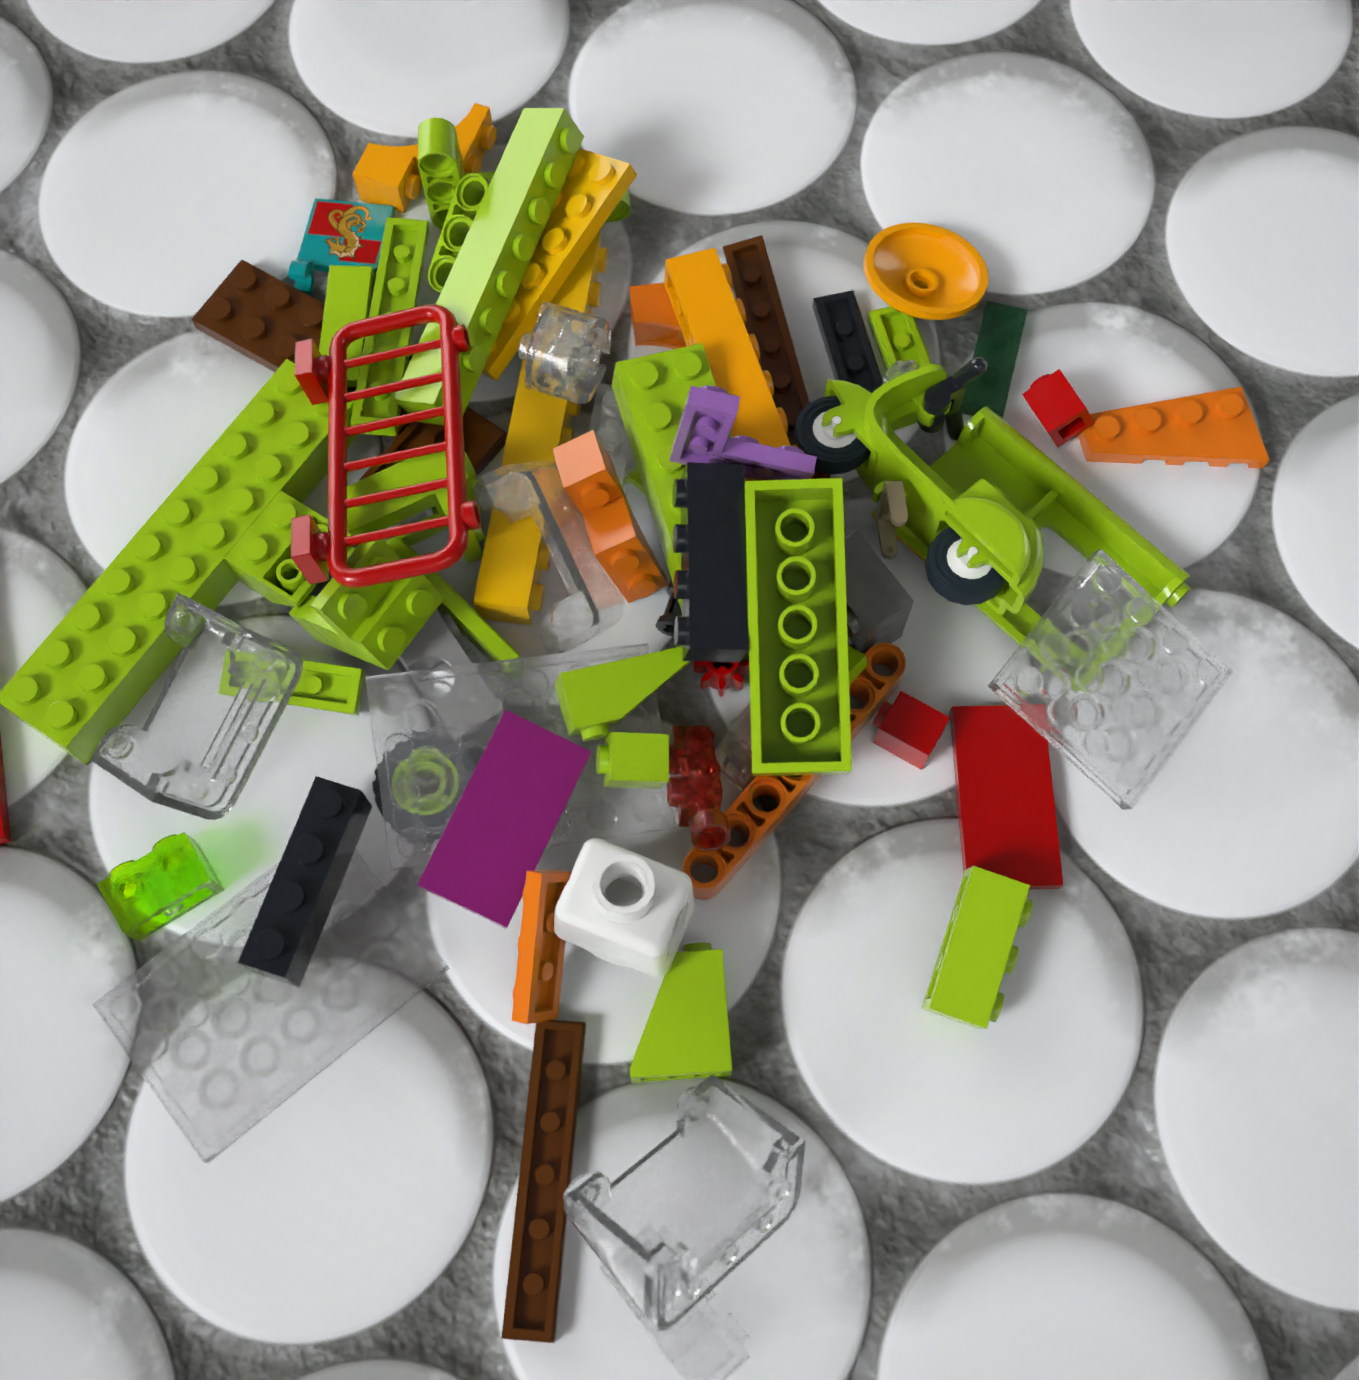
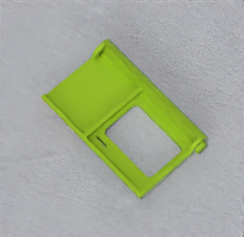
M988 406L983 407L970 419L962 430L957 443L930 466L959 495L980 479L986 480L992 486H997L1005 493L1008 501L1024 516L1032 518L1040 529L1044 527L1052 529L1135 600L1136 607L1090 652L1080 651L1026 603L1017 614L1007 609L1003 615L993 611L985 602L974 605L1074 694L1166 603L1171 608H1174L1191 589L1185 583L1190 577L1186 571ZM877 509L872 512V517H874L875 519ZM906 525L901 527L895 526L896 538L925 562L929 548Z

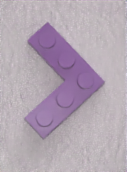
M717 386L690 387L673 441L669 461L684 465L687 462L744 465V478L757 481L812 478L817 456L807 455L803 450L793 446L776 448L762 445L756 439L748 436L728 437L737 416L740 396L728 394L726 390Z

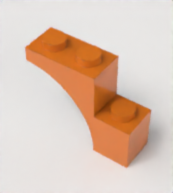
M665 282L629 286L630 313L635 346L650 345L671 349L686 347L687 345L665 288Z
M594 430L553 448L552 451L563 488L583 516L594 556L627 602L631 603L639 598H645L653 592L668 586L665 572L652 552L628 503L612 459Z

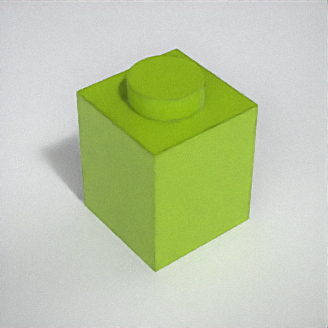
M611 732L604 740V745H598L596 752L597 774H604V787L660 789L669 782V734Z

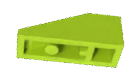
M682 646L560 673L554 684L568 738L581 735L583 741H592L608 736L610 734L609 728L616 726L691 662L683 661Z

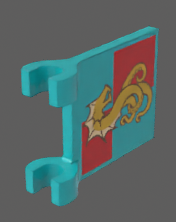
M315 198L298 257L289 266L288 276L289 279H295L294 288L307 295H311L314 286V271L329 272L330 265L372 266L375 274L374 291L386 218H394V206Z

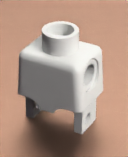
M598 838L589 839L583 845L570 879L556 904L554 932L559 938L580 946L605 961L618 966L631 967L654 977H662L670 970L694 912L692 880L686 873ZM619 878L641 887L642 897L634 905L617 906L607 900V887L612 881Z

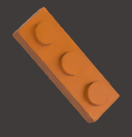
M549 869L526 872V881L522 895L523 911L521 931L518 939L516 981L513 988L512 1021L532 1024L558 1019L566 941L559 938L554 932V916L556 904L570 879L571 871Z

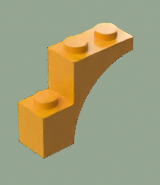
M474 103L466 117L455 126L465 173H478L481 171L482 159L487 150H492L497 135L496 127L492 124L490 107ZM368 143L353 172L360 200L371 204L394 206L395 211L405 214L411 200L418 197L422 184L418 168V144L384 146Z

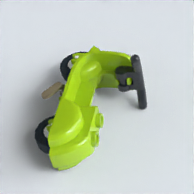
M982 357L973 358L948 378L944 367L937 363L919 368V365L913 359L907 360L904 363L898 361L885 373L883 377L885 383L873 393L860 385L844 380H827L824 397L808 403L799 413L793 433L794 443L805 454L817 456L816 471L832 475L848 473L856 469L860 478L873 493L872 500L875 503L879 501L876 522L882 556L886 559L896 557L898 545L895 526L901 527L906 525L929 548L925 561L927 578L939 595L950 602L961 605H975L985 602L999 615H1003L1007 609L1017 614L1030 598L1042 572L1044 545L1041 529L1032 518L1024 516L1008 501L1007 496L1000 488L992 486L984 479L978 480L959 495L894 432L895 430L918 423L921 430L927 433H935L941 430L944 421H946L949 437L952 440H958L964 429L961 405L968 384L986 371L987 362Z

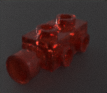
M673 726L669 745L670 778L667 783L668 807L676 808L679 827H689L691 842L695 848L705 852L719 850L728 844L731 833L727 816L720 809L723 788L720 778L721 766L717 762L713 744L714 733L710 726Z

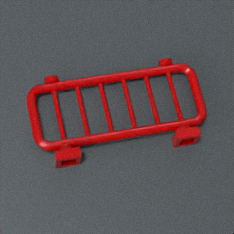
M435 304L423 305L346 324L331 339L329 356L321 355L313 339L295 342L296 379L312 405L328 402V532H321L311 515L292 518L291 558L309 584L328 581V567L330 575L339 584L349 588L368 587L439 572L452 567L462 558L468 547L469 530L481 529V516L475 500L467 501L459 352L470 351L471 345L466 326L464 324L457 325L454 314L446 307ZM435 322L440 326V339L347 359V348L352 342L360 338ZM441 348L442 372L347 393V369ZM442 381L443 406L347 427V402ZM444 416V442L347 462L348 436ZM438 452H446L447 478L347 499V472ZM447 488L448 516L347 537V509ZM449 525V542L443 549L437 552L357 569L350 568L347 564L348 546Z

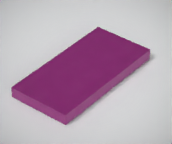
M505 709L417 883V887L506 929L522 898L526 872L536 869L590 757L591 751Z

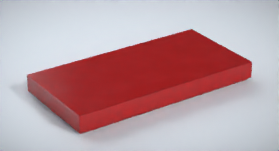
M1044 705L952 706L949 713L963 874L966 869L976 866L1030 885L1029 890L1060 889L1064 884Z

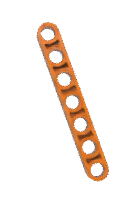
M879 643L871 647L865 653L868 661L867 667L849 685L850 696L861 699L865 705L864 708L858 710L850 708L851 741L877 713L884 701L891 697L900 684L906 668V659L899 647L891 643ZM884 664L892 670L893 674L890 676H880L875 673L872 666ZM804 775L801 777L756 776L684 859L682 872L686 873L692 880L694 898L707 900L719 894L822 775ZM762 795L770 796L777 802L778 807L773 811L763 812L754 806L753 800ZM734 829L743 832L748 841L743 846L731 847L723 841L722 836L725 832ZM707 864L715 869L717 876L711 882L699 883L691 876L692 869L697 865Z

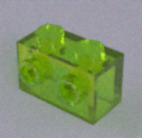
M185 832L162 838L154 844L151 852L137 860H128L120 863L109 872V877L97 883L122 932L139 942L225 890L200 845Z

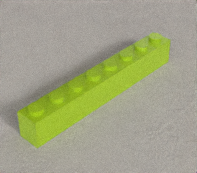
M565 108L523 109L437 300L436 305L446 307L454 314L457 325L464 324L466 326L470 339L471 350L463 353L459 352L462 416L469 404V400L583 141L584 135ZM435 322L427 323L419 343L440 339L439 324ZM441 348L413 354L402 381L442 372ZM442 381L397 391L393 400L408 413L443 406ZM444 416L417 422L444 425Z

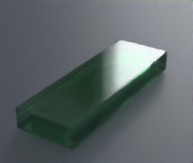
M987 300L972 359L975 357L985 359L987 369L981 376L968 384L961 405L962 414L974 416L983 407L988 406L1003 418L1027 309Z

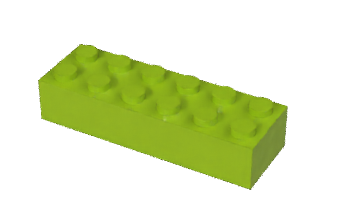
M702 343L616 362L612 381V389L673 586L675 570H681V553H674L673 551L675 524H681V508L673 507L674 479H681L686 465L669 461L672 445L690 387L716 386ZM746 551V569H747V551ZM747 591V611H748V591ZM678 599L682 611V599Z
M843 478L745 481L752 776L849 774L852 771Z

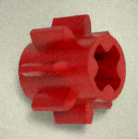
M694 661V672L705 673L700 683L702 690L711 686L718 690L720 697H723L725 690L733 686L738 690L743 689V679L740 674L750 673L749 661ZM715 663L720 666L717 670L714 668ZM727 663L730 665L729 670L724 667Z

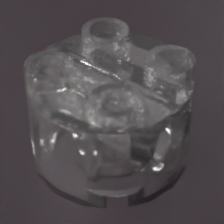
M547 301L544 302L539 310L538 320L532 334L525 333L519 345L518 356L521 360L525 361V388L577 404L588 403L597 392L607 367L599 364L601 353L610 354L611 329L609 322L595 315Z

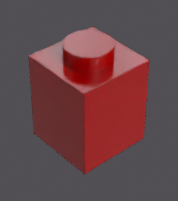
M1060 369L1052 374L1039 377L1031 384L1030 389L1022 394L1057 448L1095 423Z
M900 691L893 704L885 700L876 714L872 725L877 727L878 731L873 743L922 770L944 732L950 717Z

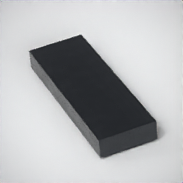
M854 290L813 298L812 307L835 380H844L860 385L873 393L884 383Z

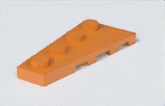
M1242 386L1092 413L1090 415L1095 423L1078 434L1086 462L1142 464L1144 460H1164L1166 465H1183L1185 461L1208 462L1209 466L1227 467L1229 463L1248 464V468L1264 469L1270 461Z

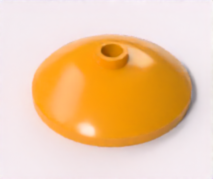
M911 222L885 228L873 237L864 256V273L874 292L895 310L918 319L946 320L967 314L981 302L988 286V270L980 253L958 234L932 224Z

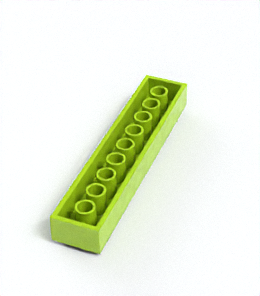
M288 359L283 362L0 691L1 706L83 764H88L239 581L224 558L280 490L303 503L328 473V402L311 404L295 377V363ZM354 401L347 402V427L351 426ZM359 434L347 437V449Z

